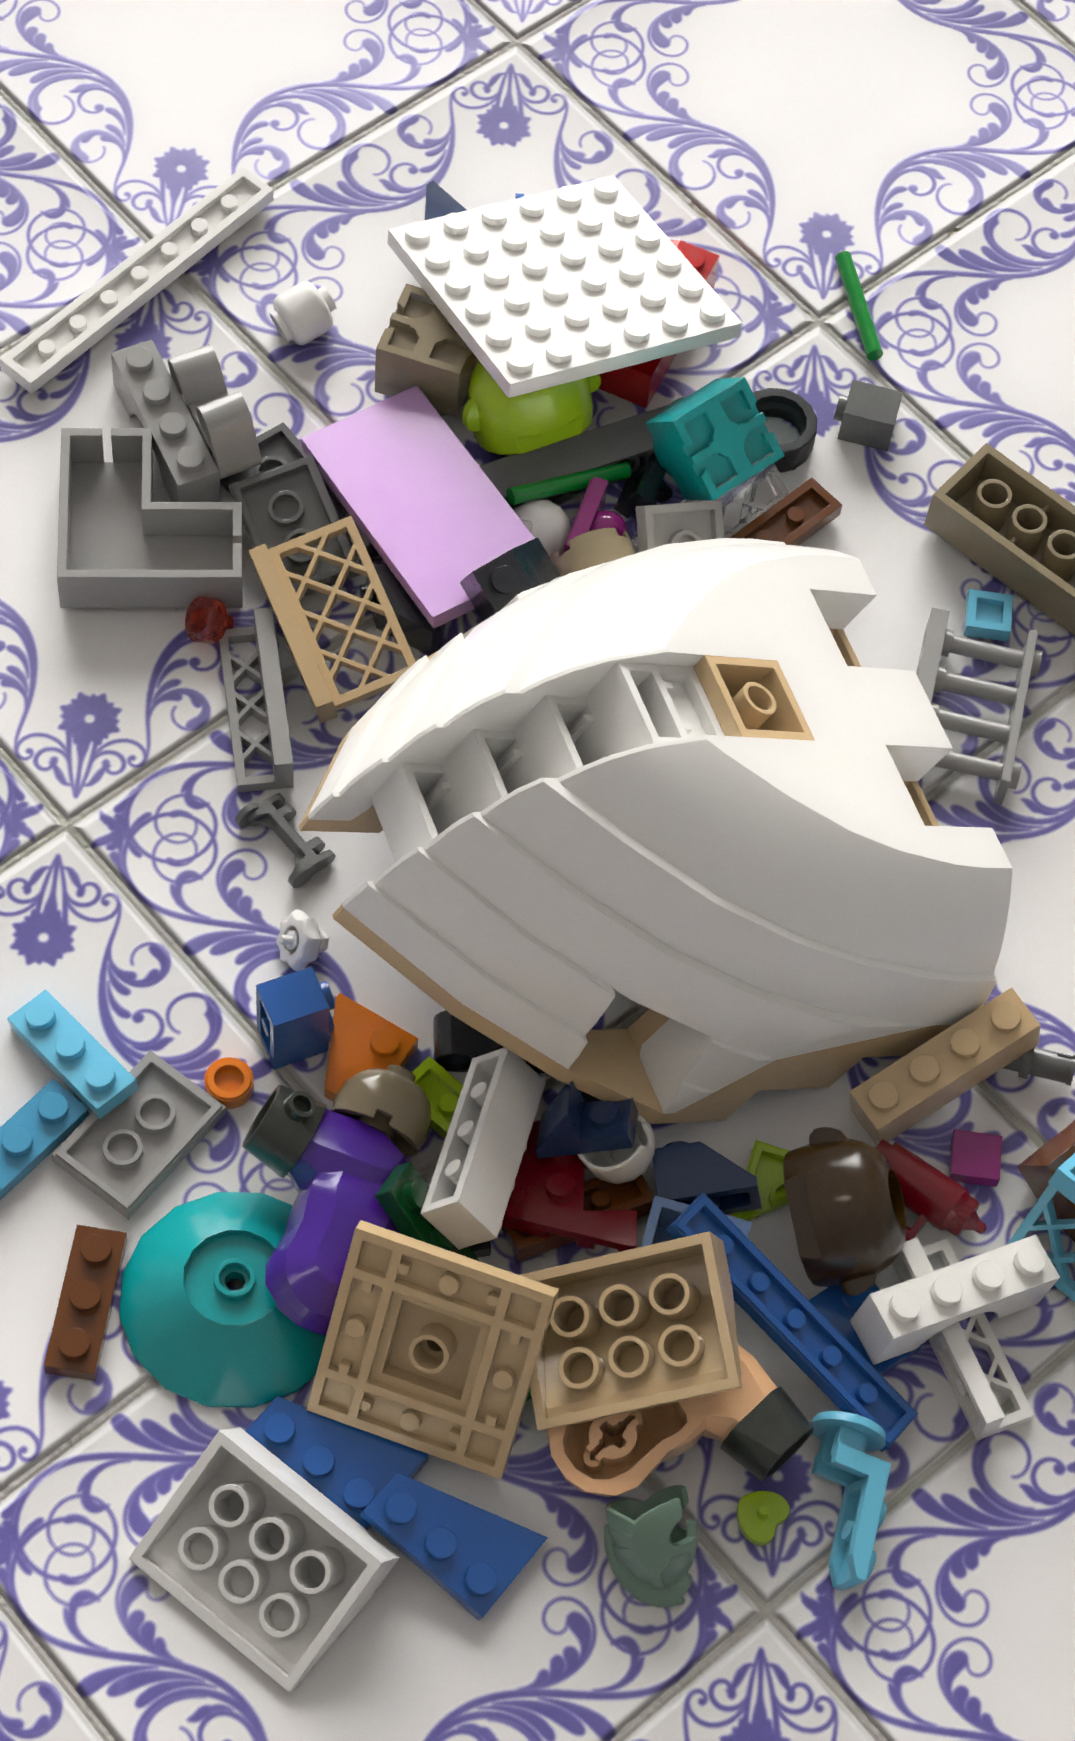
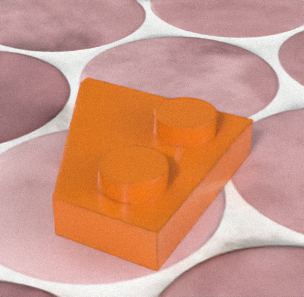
M339 993L335 999L334 1031L331 1032L324 1097L334 1102L344 1083L362 1070L370 1068L387 1070L389 1065L404 1067L418 1047V1038Z

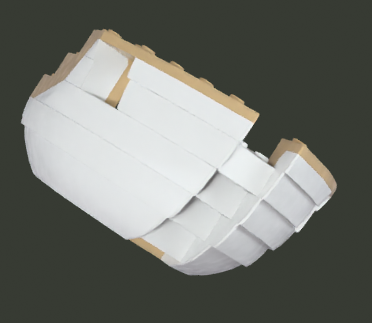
M719 538L665 544L569 573L516 595L499 612L471 628L466 633H459L429 657L425 655L397 679L342 739L298 826L299 831L380 833L383 830L396 862L374 881H366L332 914L333 919L459 1020L555 1079L568 1085L573 1081L576 1089L602 1101L609 1100L614 1102L633 1097L638 1109V1115L652 1124L723 1121L759 1090L830 1087L863 1057L905 1056L983 1006L997 983L994 970L1001 953L1007 924L1013 868L993 828L939 826L919 786L918 781L949 753L953 747L915 671L861 667L843 629L877 596L859 558L833 550L786 545L785 542L759 539ZM613 989L630 1000L649 1008L628 1029L591 1030L616 997Z

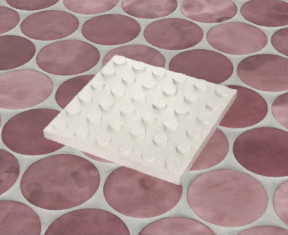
M615 176L601 177L581 184L563 186L559 189L539 194L526 195L514 200L488 204L484 207L459 213H450L446 216L421 222H412L405 226L388 229L387 244L508 398L740 337L742 322Z

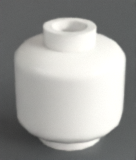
M302 281L278 295L273 301L274 311L269 314L277 331L286 343L292 340L297 345L302 346L333 327L334 323L331 312L337 309L332 296L324 286L317 290L309 281Z

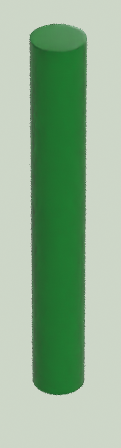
M849 251L839 252L835 256V261L866 357L870 361L878 360L883 356V351L851 253Z
M623 461L614 465L510 487L506 491V496L510 505L521 504L585 489L593 477L607 480L608 483L628 479L631 477V468L627 461Z

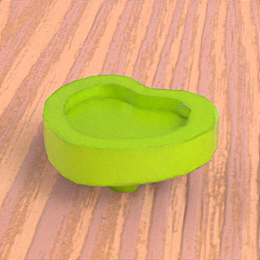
M756 1491L744 1495L739 1500L736 1512L738 1526L743 1536L757 1546L769 1544L774 1538L775 1528L784 1523L788 1518L790 1509L788 1502L781 1495L771 1491Z

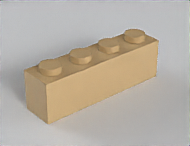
M1011 987L849 1091L851 1111L876 1146L882 1139L889 1142L1039 1045L1040 1024Z

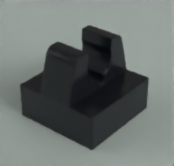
M653 460L632 473L631 477L626 480L614 509L628 519L634 514L636 515V506L658 505L655 499L662 504L672 498L673 491L663 480L667 470Z

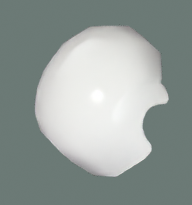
M538 499L522 503L513 509L534 538H539L549 556L555 550H557L559 557L564 553V546L571 530L568 516L560 506L548 499Z
M638 1115L633 1148L578 1154V1157L602 1181L621 1184L635 1180L646 1172L655 1153L653 1128L642 1116Z

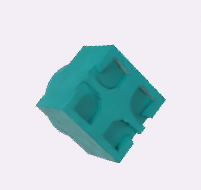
M745 377L715 379L691 395L673 401L660 414L645 422L653 437L654 452L660 466L667 470L666 473L674 478L685 500L714 501L785 456L774 433L768 431L764 423L767 419L764 413H759L755 405L757 399Z

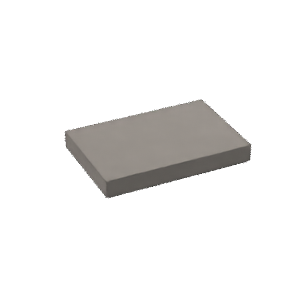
M151 1050L129 1072L136 1079L139 1090L101 1119L92 1111L52 1154L55 1164L128 1220L226 1114V1107Z

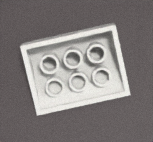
M238 1427L218 1431L128 1559L290 1693L371 1599L400 1556L242 1428Z

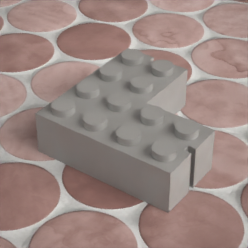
M61 428L57 584L60 608H243L242 502H153L154 459L152 428H111L113 462H105L102 428Z

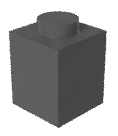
M853 380L849 395H840L833 419L841 422L837 439L888 452L903 392Z

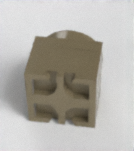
M406 283L397 302V309L395 313H392L388 328H385L376 347L374 392L392 397L417 385L440 416L450 415L457 417L460 408L469 399L468 387L470 376L479 360L423 288Z

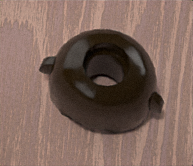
M830 1127L816 1128L809 1135V1144L790 1150L785 1154L783 1160L784 1186L799 1256L807 1277L813 1285L817 1287L840 1285L843 1293L849 1296L860 1295L868 1291L875 1284L877 1274L894 1262L904 1246L906 1240V1209L902 1190L890 1161L878 1149L863 1141L848 1139L841 1130Z

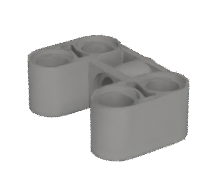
M208 344L168 359L171 377L220 471V480L261 465L262 458L248 406L240 392L228 395L222 369L212 346Z

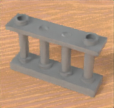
M932 607L924 632L916 675L930 703L932 702L933 692L941 694L942 690L1011 705L1008 724L1006 725L939 709V704L931 703L943 729L1004 743L1000 762L950 751L935 767L996 780L993 803L1002 805L1008 788L1016 790L1020 778L1022 763L1014 760L1030 676L1037 677L1043 651L1035 649L1038 631L1029 629L1022 651L955 636L953 630L946 629L950 611ZM949 653L1018 668L1015 687L946 672L947 667L939 666L941 656L948 657Z

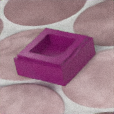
M954 1129L951 1135L948 1177L956 1182L997 1187L1000 1181L1002 1136Z

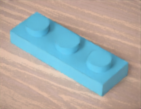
M46 989L7 1018L10 1028L99 1119L103 1118L139 1090L136 1079Z

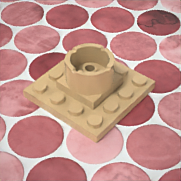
M361 1220L354 1231L306 1410L501 1480L507 1468L559 1289Z

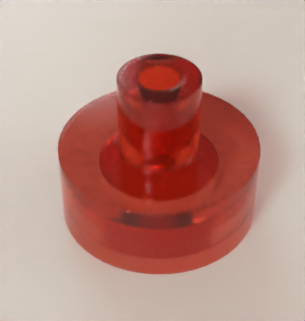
M208 597L195 598L190 603L185 617V628L189 638L194 642L215 644L220 641L226 629L233 628L234 623L232 616L227 614L224 603L219 599Z

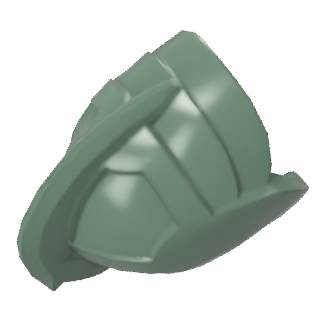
M674 1485L661 1489L644 1502L636 1499L621 1498L609 1502L605 1507L608 1523L604 1526V1546L610 1567L623 1588L637 1600L655 1607L683 1605L685 1602L683 1596L692 1583V1576L688 1571L694 1562L698 1528L697 1519L687 1520L686 1528L679 1525V1520L682 1518V1510L689 1503L687 1489L683 1485Z

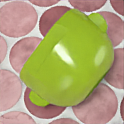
M478 361L469 380V401L465 404L463 410V425L473 432L480 447L488 452L500 455L523 454L579 435L592 424L593 401L591 393L596 391L601 385L600 376L598 374L508 398L481 362Z

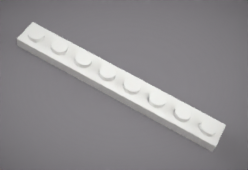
M242 167L0 359L1 370L33 394L274 201V189Z

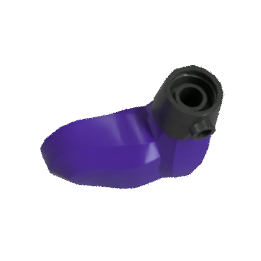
M280 1084L274 1089L259 1111L242 1145L245 1150L281 1178H284L286 1175L290 1177L298 1192L288 1217L285 1234L265 1265V1285L278 1309L296 1325L320 1335H327L356 1226L362 1220L400 1233L375 1198V1195L395 1166L410 1162V1160L382 1132L360 1120L326 1109L327 1105L314 1100L304 1091H294Z

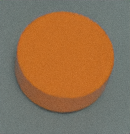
M225 1057L218 1059L206 1070L204 1077L205 1092L223 1104L226 1109L238 1108L244 1105L252 1096L254 1090L252 1070L244 1061L237 1058Z

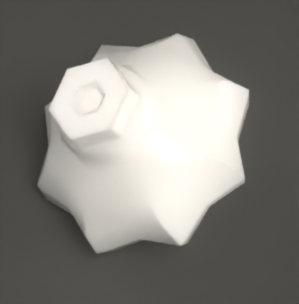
M295 910L288 919L280 922V933L276 940L280 950V961L289 964L295 971L302 970L310 962L315 961L319 953L327 950L329 937L325 931L319 930L316 919L308 917L303 911Z

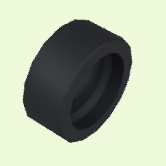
M767 388L753 392L757 399L755 405L759 413H764L765 417L784 419L795 426L800 433V437L794 442L779 444L785 456L762 471L783 473L795 470L806 462L813 450L817 433V417L812 406L802 396L787 389Z

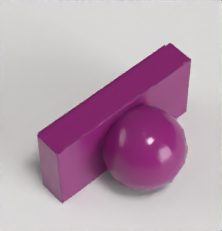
M598 477L590 479L565 542L564 553L570 549L569 540L589 531L602 528H616L618 536H623L624 531L628 533L626 523L620 515L613 511L603 510L608 487L607 480Z

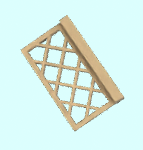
M352 516L270 549H267L266 544H262L248 550L255 572L270 607H272L273 614L320 723L338 717L336 711L387 691L416 662ZM348 532L353 545L347 559L324 552L330 539ZM297 552L313 557L304 577L287 571L281 559ZM357 554L362 565L354 563ZM320 560L342 568L334 587L312 580ZM350 571L368 577L370 584L364 598L341 591ZM291 582L300 585L297 590V593L295 592ZM307 588L329 595L321 616L302 608L301 602ZM374 593L379 604L371 602ZM337 599L359 606L351 626L328 619ZM366 610L385 616L387 624L381 637L358 630ZM308 621L317 624L314 632H312ZM324 627L346 634L338 655L319 648L318 640ZM391 632L396 640V643L388 641ZM354 638L376 645L368 666L345 658ZM384 649L402 655L407 665V668L392 674L375 669ZM325 660L334 663L331 671H329ZM341 666L364 674L358 688L341 695L339 694L335 680ZM371 677L378 679L369 683Z

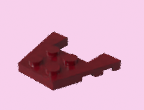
M541 1120L533 1122L527 1141V1148L523 1153L515 1179V1186L511 1192L502 1220V1227L547 1238L549 1233L576 1239V1246L592 1250L595 1249L597 1244L618 1249V1252L637 1248V1211H584L585 1165L578 1157V1154L538 1159L535 1150Z

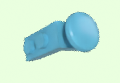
M825 1411L816 1414L811 1421V1425L814 1428L812 1434L821 1440L818 1453L815 1454L811 1473L845 1487L828 1562L833 1588L844 1591L866 1582L875 1567L876 1552L873 1550L877 1530L882 1525L887 1511V1505L883 1500L891 1463L865 1453L880 1450L885 1446L886 1434L881 1426L857 1414L843 1411Z

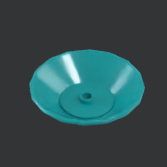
M216 1192L174 1207L141 1236L122 1273L119 1318L134 1358L166 1390L206 1407L255 1408L273 1401L276 1396L282 1398L297 1392L316 1375L326 1335H320L296 1325L278 1309L265 1285V1265L285 1234L288 1217L293 1205L264 1193ZM232 1279H238L244 1283V1286L239 1290H230L226 1287V1284Z

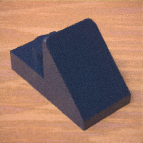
M571 1081L569 1085L566 1084L541 1115L535 1150L538 1159L633 1148L638 1118V1109L633 1097L614 1102L606 1100L585 1103L581 1091L576 1089L574 1082Z

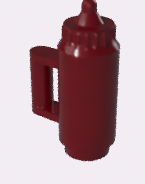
M882 1139L875 1148L887 1157L898 1178L905 1207L919 1216L912 1228L906 1225L905 1242L916 1238L926 1222L939 1230H947L958 1237L964 1230H974L979 1234L986 1232L987 1226L980 1221L977 1214L980 1203L970 1196L968 1189L897 1142L892 1145Z

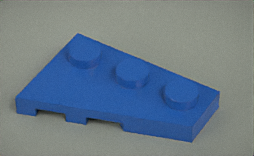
M276 1396L245 1432L366 1530H369L371 1525L360 1514L391 1477L398 1472L413 1479L428 1462L429 1454L307 1411L305 1406Z
M398 1472L391 1477L360 1514L367 1523L478 1621L485 1616L548 1538Z

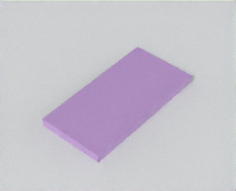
M417 385L301 438L304 453L307 456L313 455L320 475L352 516L353 520L433 629L475 609L460 584L466 576L505 552L535 539Z

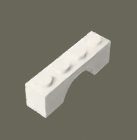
M1035 1234L871 1293L850 1322L873 1365L917 1349L935 1334L968 1317L984 1312H994L999 1319L1034 1306L1043 1299L1060 1276Z

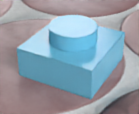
M969 589L965 603L963 636L1008 642L1011 633L1013 595Z

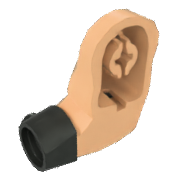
M738 1344L742 1388L547 1431L551 1457L564 1479L581 1492L611 1497L638 1487L662 1462L681 1455L693 1447L702 1436L720 1441L722 1443L720 1449L763 1482L777 1472L803 1446L813 1433L814 1428L781 1386L777 1387L755 1357Z

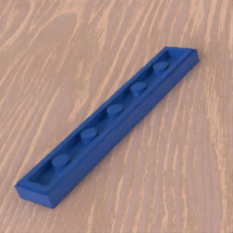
M704 1192L666 1229L674 1239L710 1231L723 1240L734 1301L841 1411L866 1417L882 1427L886 1434V1443L880 1449V1452L888 1449L919 1414Z

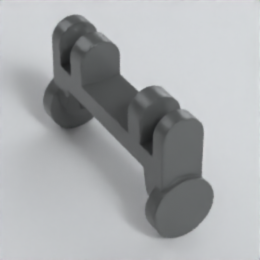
M276 793L258 804L250 803L246 805L235 817V822L239 827L245 828L249 825H262L271 828L295 855V868L288 878V882L293 888L303 886L315 873L334 861L336 855L330 849L319 854L325 848V843L320 837L317 836L305 842L288 823L296 816L297 812L290 804L281 807L285 802V798L281 793Z

